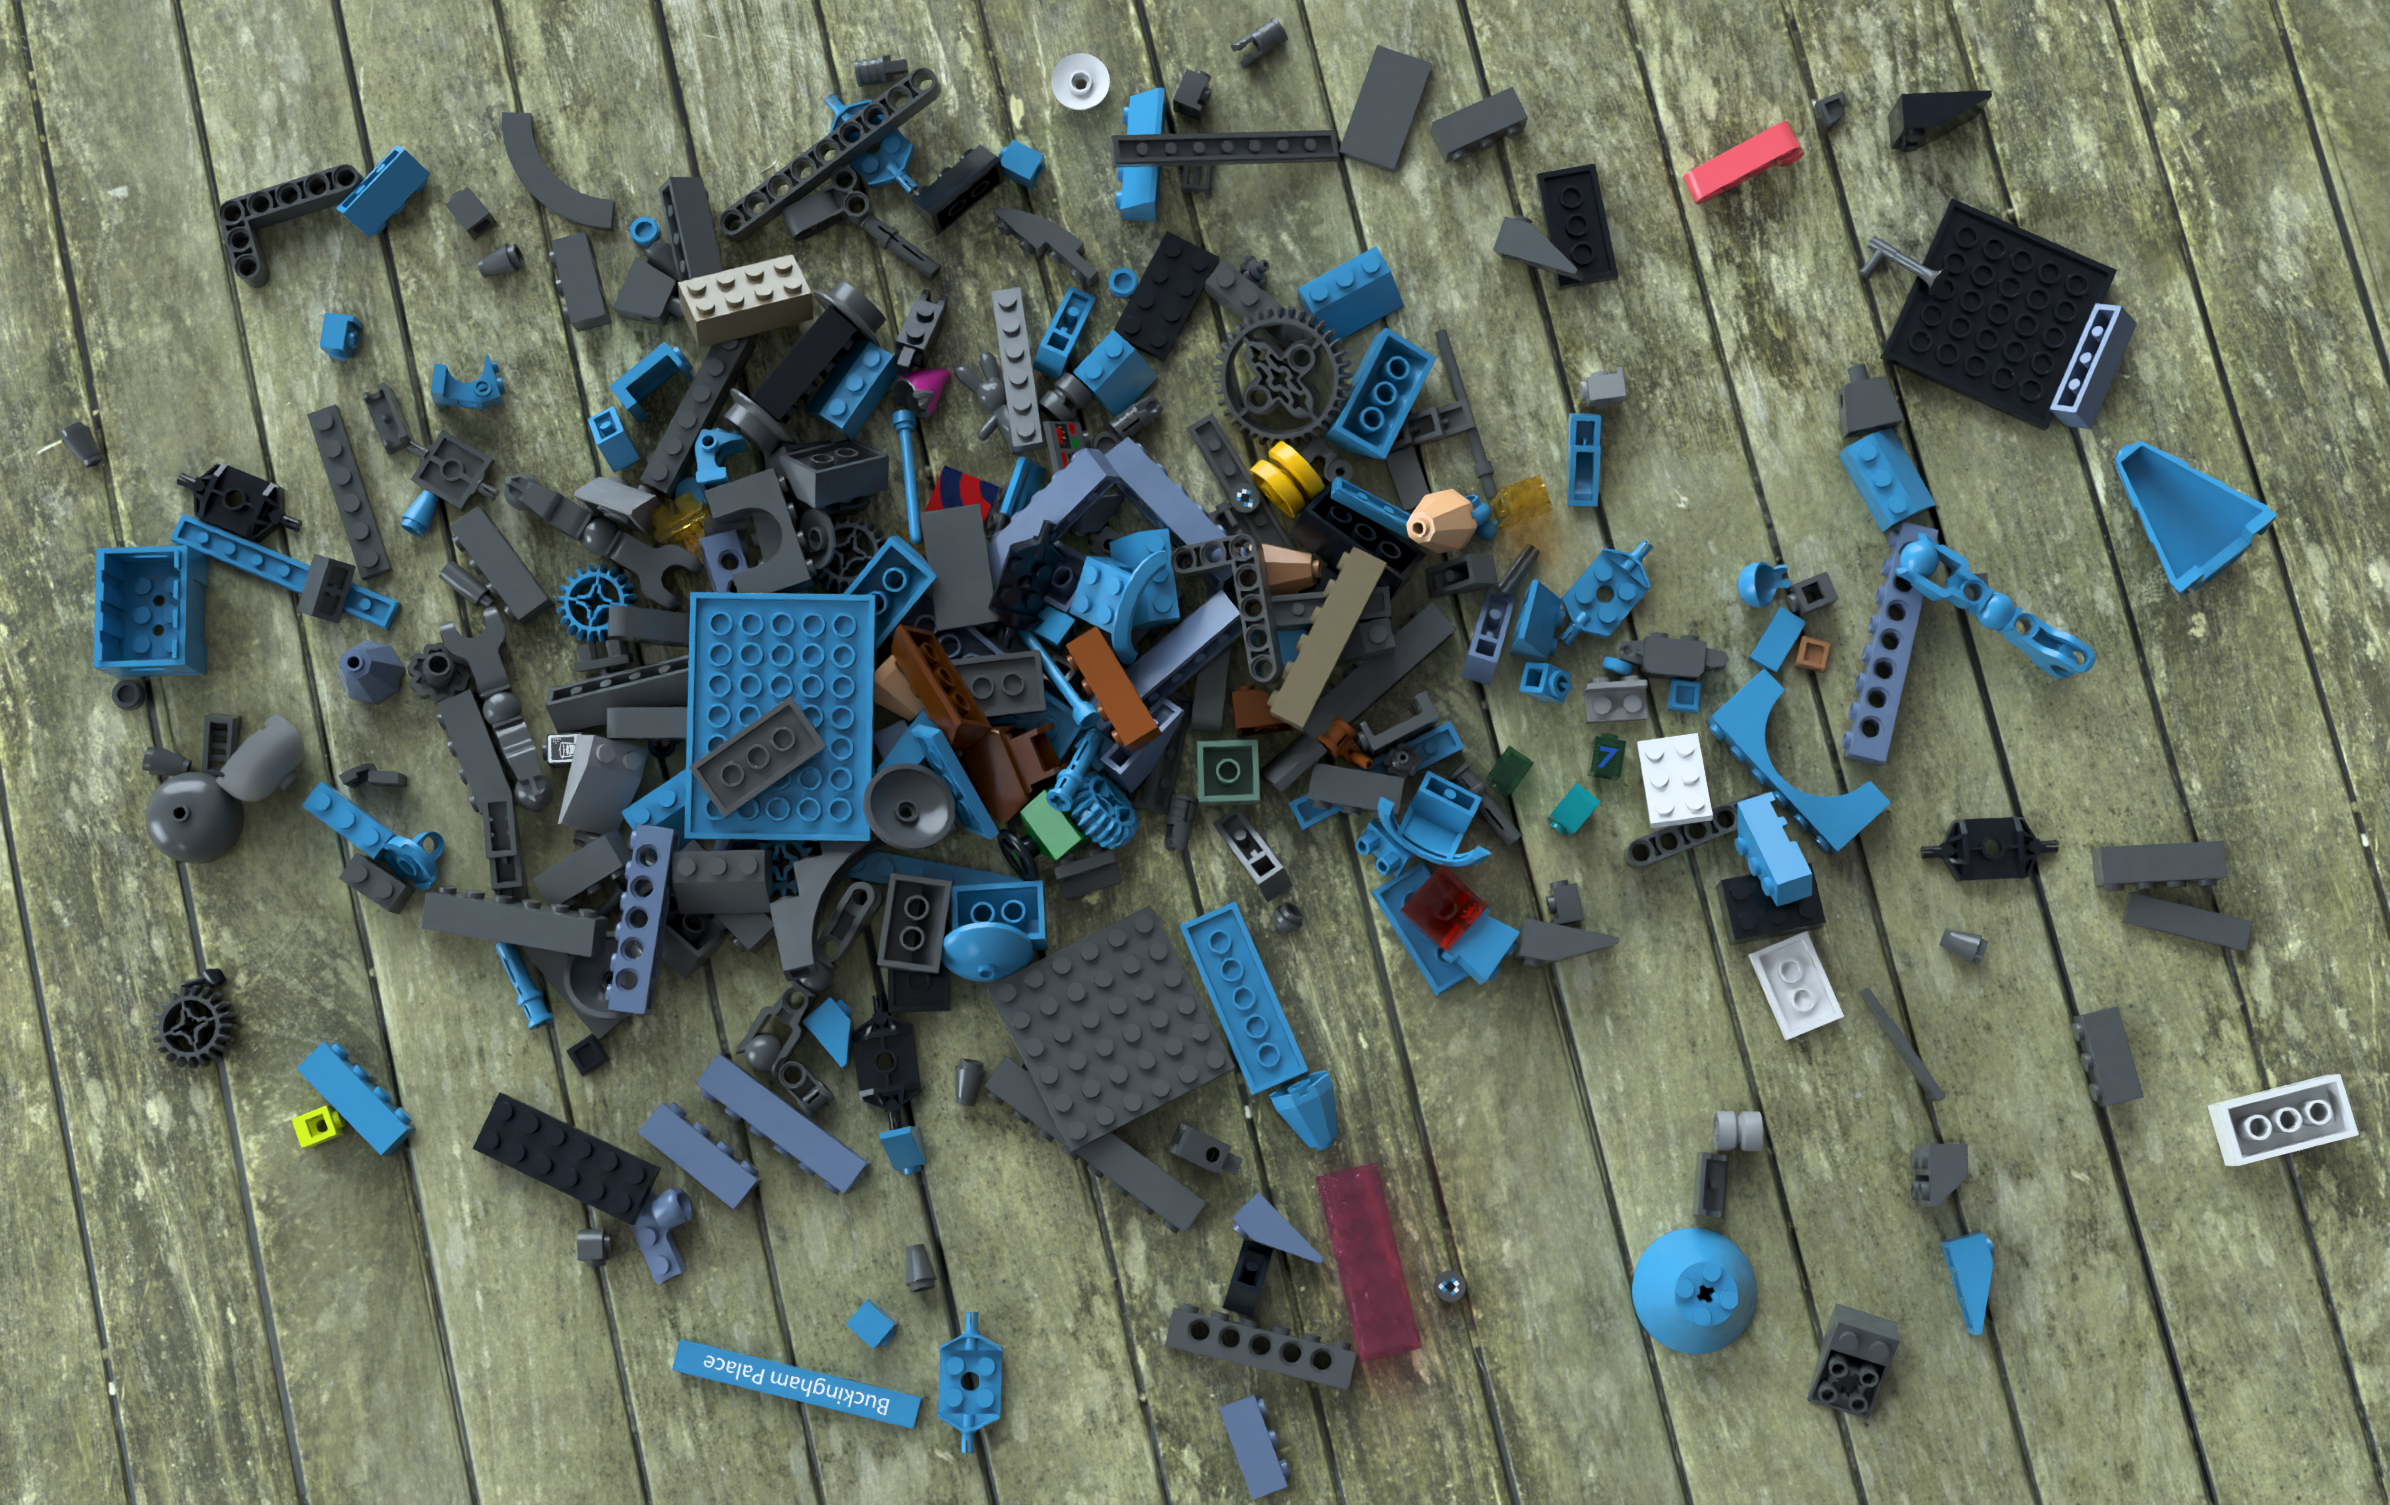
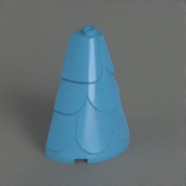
M2140 440L2132 446L2130 444L2125 445L2115 455L2114 465L2133 511L2138 513L2151 546L2155 548L2170 585L2180 596L2188 595L2190 592L2187 589L2190 587L2194 591L2200 589L2226 570L2253 546L2252 543L2257 533L2262 536L2277 517V514L2270 510L2267 505L2226 486L2224 482L2189 467L2188 462Z

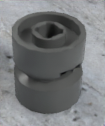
M1064 372L1054 383L1055 390L1047 391L1038 401V406L1053 421L1073 422L1077 417L1076 411L1083 410L1094 397L1078 379Z

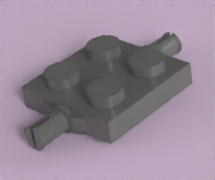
M442 430L436 441L428 448L415 442V440L410 441L413 447L407 446L406 450L421 458L419 467L411 481L461 511H465L472 498L478 492L491 501L496 499L493 494L498 496L499 490L485 483L486 476L492 469L495 461L448 432Z

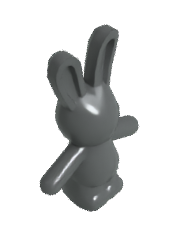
M983 352L980 356L979 364L986 382H983L972 369L965 365H958L955 368L954 374L963 385L976 394L980 407L991 414L978 431V438L982 441L987 440L998 427L1000 434L1008 445L1010 453L1014 455L1018 452L1014 453L1004 382L1001 380L994 355L990 352Z

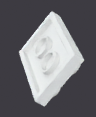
M1698 733L1637 741V751L1651 828L1711 821L1713 814Z
M1807 931L1748 955L1785 1040L1844 1017Z

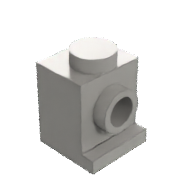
M1617 367L1613 374H1608V371L1594 372L1590 375L1591 377H1587L1586 381L1579 382L1581 399H1586L1587 408L1622 404L1626 397L1622 367Z

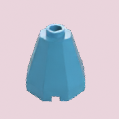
M1326 1070L1299 1077L1300 1082L1292 1085V1082H1288L1269 1095L1273 1106L1309 1148L1316 1147L1317 1150H1323L1334 1144L1333 1139L1338 1136L1334 1086Z

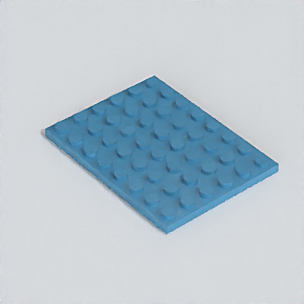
M690 592L685 839L871 841L872 829L869 827L864 815L863 798L866 788L873 778L876 595ZM792 696L823 739L827 748L736 812L724 818L689 766Z

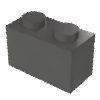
M358 853L354 855L339 877L340 880L387 911L396 914L401 913L416 891V888L404 880H401L367 856Z

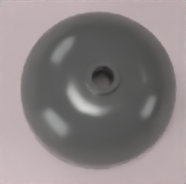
M186 772L175 775L164 781L154 791L148 802L145 820L149 837L163 854L172 859L189 864L213 862L232 845L235 846L239 840L244 825V809L241 800L233 797L215 782L217 777L210 774ZM179 814L185 815L183 818L179 819Z

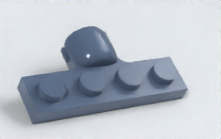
M673 1187L658 1195H655L651 1190L635 1225H630L657 1285L687 1271L672 1237V1230L691 1219L693 1206L685 1191L678 1187Z

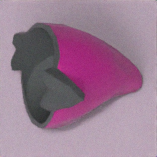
M936 368L912 371L908 378L900 377L895 381L894 388L890 391V394L895 398V403L899 407L903 405L905 409L914 411L916 418L926 419L936 410L942 390L951 379V373L945 369Z

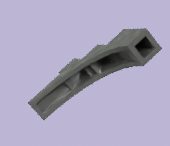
M900 813L903 818H909L907 813ZM873 831L871 833V841H820L821 856L808 855L802 857L799 861L792 862L799 896H783L778 898L776 902L769 903L781 964L788 982L818 975L816 946L818 928L824 909L834 890L848 872L870 853L887 844Z

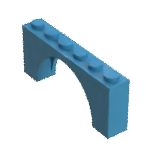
M1764 668L1706 720L1710 725L1708 729L1716 739L1720 741L1723 739L1731 747L1729 752L1738 762L1742 763L1744 761L1752 770L1750 774L1754 780L1760 785L1765 784L1773 792L1775 802L1780 807L1784 808L1786 806L1793 813L1792 819L1802 830L1808 829L1815 837L1813 839L1815 845L1824 853L1829 852L1833 855L1843 848L1891 802L1871 781L1866 782L1857 790L1844 795L1822 797L1810 795L1794 788L1778 774L1767 753L1765 729L1774 703L1785 690Z

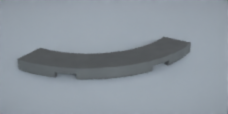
M502 112V132L507 155L513 169L528 191L554 214L575 222L577 225L596 230L614 231V200L596 198L580 193L560 181L550 171L540 156L534 135L533 115L531 113Z

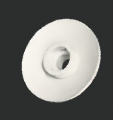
M1076 53L1063 58L1056 65L1051 77V86L1056 99L1062 105L1072 110L1081 111L1094 108L1104 100L1109 91L1110 78L1107 68L1098 58L1090 54ZM1079 82H1083L1086 84V87L1079 90L1076 88V85Z

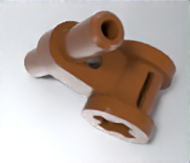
M1336 716L1332 720L1333 725L1324 735H1319L1316 740L1325 747L1330 755L1336 758L1339 755L1345 762L1353 766L1359 765L1366 770L1371 769L1374 764L1373 759L1364 755L1363 751L1352 740L1357 735L1356 732L1344 720Z

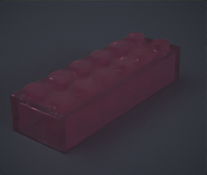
M1373 1162L1315 1176L1360 1363L1422 1348L1377 1163Z

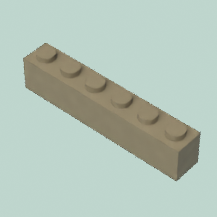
M1354 546L1350 554L1347 552L1343 553L1336 567L1341 570L1337 580L1330 579L1323 593V596L1327 597L1322 608L1316 606L1309 620V623L1313 624L1309 635L1302 634L1295 648L1299 652L1295 662L1288 661L1281 675V678L1285 679L1281 690L1275 688L1268 700L1267 705L1271 706L1269 715L1303 731L1386 568V562Z

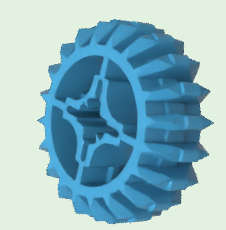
M590 564L587 567L586 574L581 568H578L576 570L578 578L574 579L570 575L567 576V580L571 584L569 587L565 585L560 586V590L566 594L565 596L556 597V601L564 605L557 608L556 612L564 616L561 618L560 623L563 626H568L567 633L571 636L577 633L576 639L583 642L587 638L588 643L591 644L596 643L598 638L600 643L605 645V641L608 640V623L602 624L604 618L609 615V607H636L631 603L636 602L638 596L631 593L635 587L632 583H626L628 577L624 573L618 576V570L615 567H612L607 572V567L604 564H600L596 572L595 567ZM606 583L616 587L620 602H614L612 599L607 598ZM592 584L591 591L588 594L579 595L586 587ZM600 599L604 604L602 606L598 605L595 610L591 605L598 603ZM575 607L587 610V619L590 620L589 626L579 622Z
M1086 772L1083 776V788L1072 799L1073 805L1069 810L1072 813L1071 818L1076 820L1078 823L1077 827H1081L1084 834L1089 835L1094 843L1099 842L1100 846L1103 848L1108 847L1111 850L1120 848L1122 845H1126L1139 830L1138 825L1140 822L1136 817L1138 813L1133 809V803L1126 797L1127 794L1123 793L1120 790V786H1116L1112 779H1106L1102 773Z

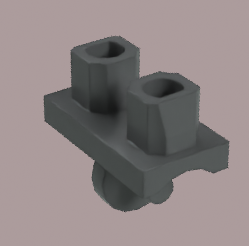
M612 639L605 641L608 657L598 659L595 643L577 646L578 663H574L575 672L600 668L601 673L591 674V678L619 672L622 670L611 671L610 666L634 662L633 653L628 654L624 641Z

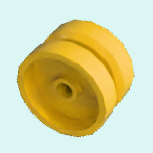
M1279 441L1268 451L1270 462L1259 460L1249 470V474L1259 489L1277 508L1289 517L1295 518L1305 509L1303 497L1314 500L1325 489V485L1315 470L1297 451L1283 441Z

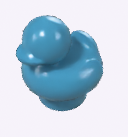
M1476 494L1466 496L1465 498L1472 502L1473 511H1471L1472 519L1476 520L1477 535L1483 540L1492 539L1496 535L1498 521L1494 519L1489 520L1492 515L1490 506L1481 502Z

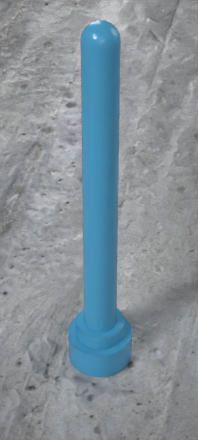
M899 410L892 414V424L896 433L900 435L910 542L917 546L922 542L912 444V433L917 426L916 414L911 410Z
M1019 630L1018 635L1030 651H1041L1042 667L1072 706L1073 720L1079 728L1085 730L1094 726L1100 719V713L1095 706L1082 701L1031 630Z

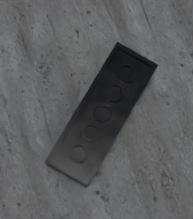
M499 1092L472 1148L630 1225H635L661 1170V1167L502 1092Z

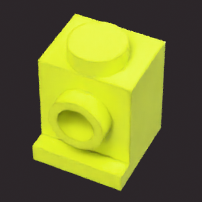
M329 1105L291 1119L301 1148H313L321 1143L344 1135L342 1127L346 1126L345 1118L333 1106ZM324 1120L328 1128L325 1132L320 1128Z

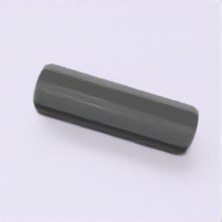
M1527 544L1495 587L1496 591L1502 596L1508 597L1537 559L1540 551L1532 544Z

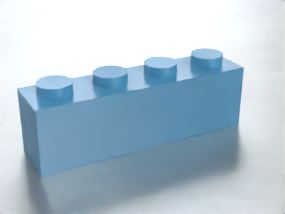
M322 1042L296 1069L380 1155L390 1156L416 1130L410 1123L413 1118L403 1108L399 1107L397 1109L389 1101L392 1097L384 1088L379 1085L375 1087L368 1080L371 1077L370 1074L361 1065L357 1064L355 1066L347 1058L350 1054L342 1045L337 1042L335 1044Z

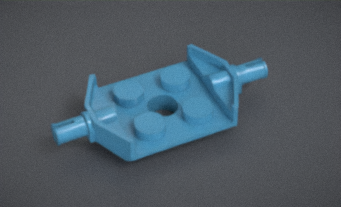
M830 94V99L836 105L828 98L824 100V103L835 113L829 133L870 104L872 100L868 99L846 106L834 94ZM884 115L875 116L872 125L881 124L884 120ZM895 129L880 141L881 148L877 153L869 154L864 152L849 163L872 189L900 183L908 194L911 195L914 191L907 183L915 191L919 187L908 176V169L916 149L898 129ZM855 132L851 134L848 142H856L860 138V133Z
M1642 540L1633 553L1604 548L1574 585L1563 595L1561 604L1570 623L1566 631L1558 638L1562 643L1570 635L1564 642V646L1568 647L1576 636L1581 633L1607 639L1650 589L1651 585L1643 568L1642 560L1653 549V546L1649 543L1641 552L1648 541ZM1600 588L1609 589L1612 593V600L1608 603L1600 602L1596 597V591Z
M965 1312L966 1327L964 1334L939 1346L940 1371L937 1417L960 1430V1433H962L961 1453L967 1452V1440L968 1453H974V1434L977 1433L978 1429L1001 1417L1003 1347L980 1334V1331H978L979 1312H973V1320L972 1312ZM973 1372L978 1375L980 1380L978 1388L968 1390L964 1387L962 1379L965 1373Z

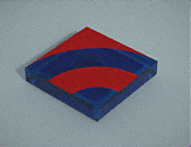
M944 465L925 512L980 503L985 527L1000 487Z

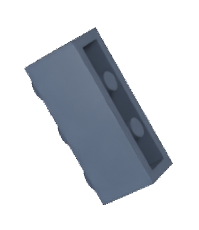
M1253 1393L1219 1406L1252 1500L1288 1487L1286 1478L1291 1477L1285 1458L1279 1460L1275 1448L1280 1447L1274 1428L1268 1430L1264 1418L1268 1417L1269 1414L1263 1398L1257 1400Z

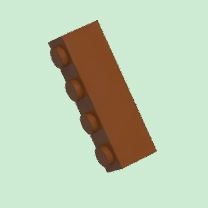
M1097 626L1066 644L1070 652L1066 656L1069 664L1075 672L1078 670L1082 672L1085 679L1081 681V684L1089 697L1093 695L1097 697L1100 705L1096 706V709L1105 723L1110 720L1115 730L1111 734L1120 748L1125 745L1130 753L1162 735V732Z

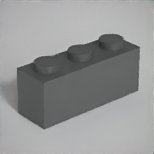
M1510 87L1432 122L1430 133L1444 162L1447 163L1452 160L1459 162L1467 158L1470 152L1476 149L1486 150L1494 146L1497 140L1503 137L1513 138L1521 134L1526 126L1528 117L1514 88Z
M581 232L551 240L553 251L549 252V257L553 268L558 269L560 278L556 279V286L559 295L565 297L567 306L562 307L566 323L572 324L577 332L611 324L612 321L593 244L587 233Z
M1315 763L1312 768L1307 802L1313 803L1312 808L1330 811L1332 806L1343 808L1342 813L1361 816V811L1373 813V818L1380 820L1377 806L1380 797H1383L1395 803L1393 812L1394 816L1398 817L1405 778Z
M618 830L600 836L532 879L549 907L551 904H562L570 908L580 902L578 896L586 892L589 896L604 887L602 883L604 880L610 877L614 881L625 875L626 865L628 861H632V854Z
M2118 1006L2073 1016L2072 1031L2075 1039L2080 1041L2082 1047L2081 1063L2084 1070L2088 1071L2092 1083L2089 1085L2092 1099L2098 1103L2099 1107L2143 1098L2144 1095Z

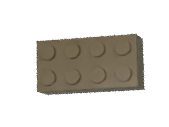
M793 254L678 282L681 310L698 348L814 319L812 292Z

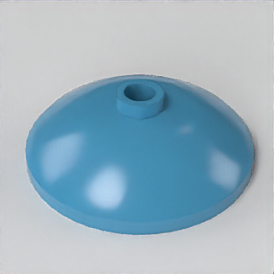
M996 922L972 923L953 930L944 938L941 960L950 971L964 979L978 982H994L1027 967L1033 958V944L1031 939L1016 927Z

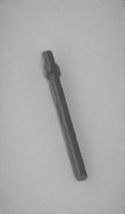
M1446 329L1435 332L1456 402L1468 399ZM1478 429L1468 431L1466 434L1476 463L1474 466L1478 479H1481L1487 500L1497 498L1499 495L1492 476L1494 474L1491 461H1487Z

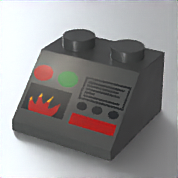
M1043 422L1054 474L1061 469H1065L1072 462L1071 458L1077 451L1083 448H1091L1088 430L1082 431L1080 422Z

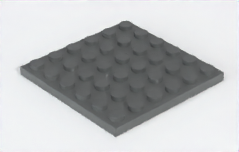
M1151 905L986 987L1070 1153L1236 1068Z

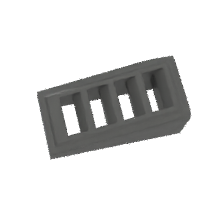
M216 713L205 715L201 773L210 774L215 777L225 776L221 772L223 767L211 766L212 761L227 763L237 751L241 716ZM217 724L228 725V730L217 729ZM215 736L227 737V742L215 741ZM213 749H224L227 752L226 755L213 754Z

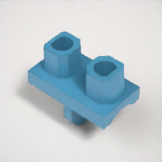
M1373 819L1368 823L1364 833L1359 837L1355 845V849L1362 856L1373 853L1378 858L1375 866L1383 876L1393 873L1398 878L1404 874L1406 865L1413 857L1409 850L1402 847L1388 834L1377 819Z

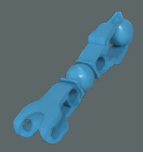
M1917 533L1918 541L1909 543L1902 550L1900 556L1901 567L1894 569L1897 576L1911 582L1912 587L1931 601L1945 600L1958 608L1968 609V614L1970 615L1976 614L1977 620L1983 627L1997 630L1996 633L2003 634L2008 642L2027 654L2038 668L2052 677L2063 679L2070 677L2072 674L2085 673L2093 667L2095 653L2091 647L2075 636L2051 627L2033 614L2021 612L2023 610L2021 607L2015 608L2013 601L2008 595L1993 592V588H1988L1980 578L1968 569L1969 563L1965 557L1945 545L1937 544L1925 533ZM1939 560L1951 568V574L1945 581L1946 586L1944 589L1927 579L1937 570ZM1966 587H1969L1973 590V601L1969 600L1966 597ZM2017 621H2020L2025 627L2023 635L2016 629ZM2075 651L2083 654L2084 664L2081 666L2077 665L2078 660L2073 653ZM2057 666L2062 667L2065 670L2061 671L2057 668Z

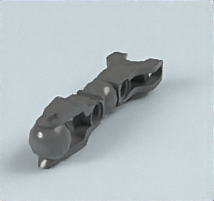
M518 473L508 476L504 481V496L509 505L518 510L530 509L551 527L583 543L590 553L605 555L607 559L638 576L644 595L651 602L668 611L676 612L680 602L673 594L666 590L665 582L667 576L672 571L679 569L692 574H698L704 567L699 558L678 545H664L660 548H652L622 530H618L617 525L611 520L597 518L593 513L560 493L543 487L534 475Z
M492 606L483 610L485 629L477 637L467 638L460 635L451 621L440 623V635L447 655L454 663L465 666L471 673L482 704H484L482 708L483 716L493 726V732L505 766L516 784L514 790L516 801L526 810L536 813L543 811L553 799V785L548 778L541 775L536 747L521 715V702L512 694L511 685L499 656L505 647L506 629L497 608Z
M855 882L848 888L839 901L831 920L817 940L816 958L818 975L791 981L793 986L788 988L773 1006H766L760 1010L749 1028L748 1034L737 1046L736 1054H745L747 1063L753 1069L760 1072L771 1070L773 1078L778 1076L780 1068L792 1056L805 1037L806 1027L803 1025V1020L812 1009L814 998H818L819 993L826 991L831 986L834 979V969L838 968L836 963L847 955L883 904L884 895L878 886L866 882ZM866 892L868 899L863 905L860 902V899L862 898V895ZM830 940H834L838 944V952L833 957H829L825 953V945ZM796 992H801L804 996V1004L799 1009L794 1008L791 1003L792 995ZM773 1015L777 1016L782 1024H789L793 1029L784 1047H782L780 1040L775 1035L761 1033Z

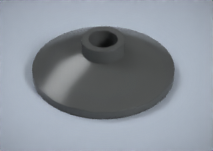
M809 509L802 515L797 532L802 530L808 545L807 548L803 549L806 559L812 558L815 569H823L830 564L834 556L836 545L835 531L830 518L824 511Z

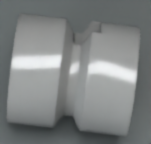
M1715 1111L1713 1117V1144L1715 1151H1733L1736 1146H1739L1741 1151L1760 1152L1763 1144L1761 1113L1758 1111H1741L1739 1116H1736L1734 1111Z

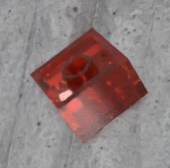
M1442 864L1398 913L1421 934L1447 952L1488 905Z

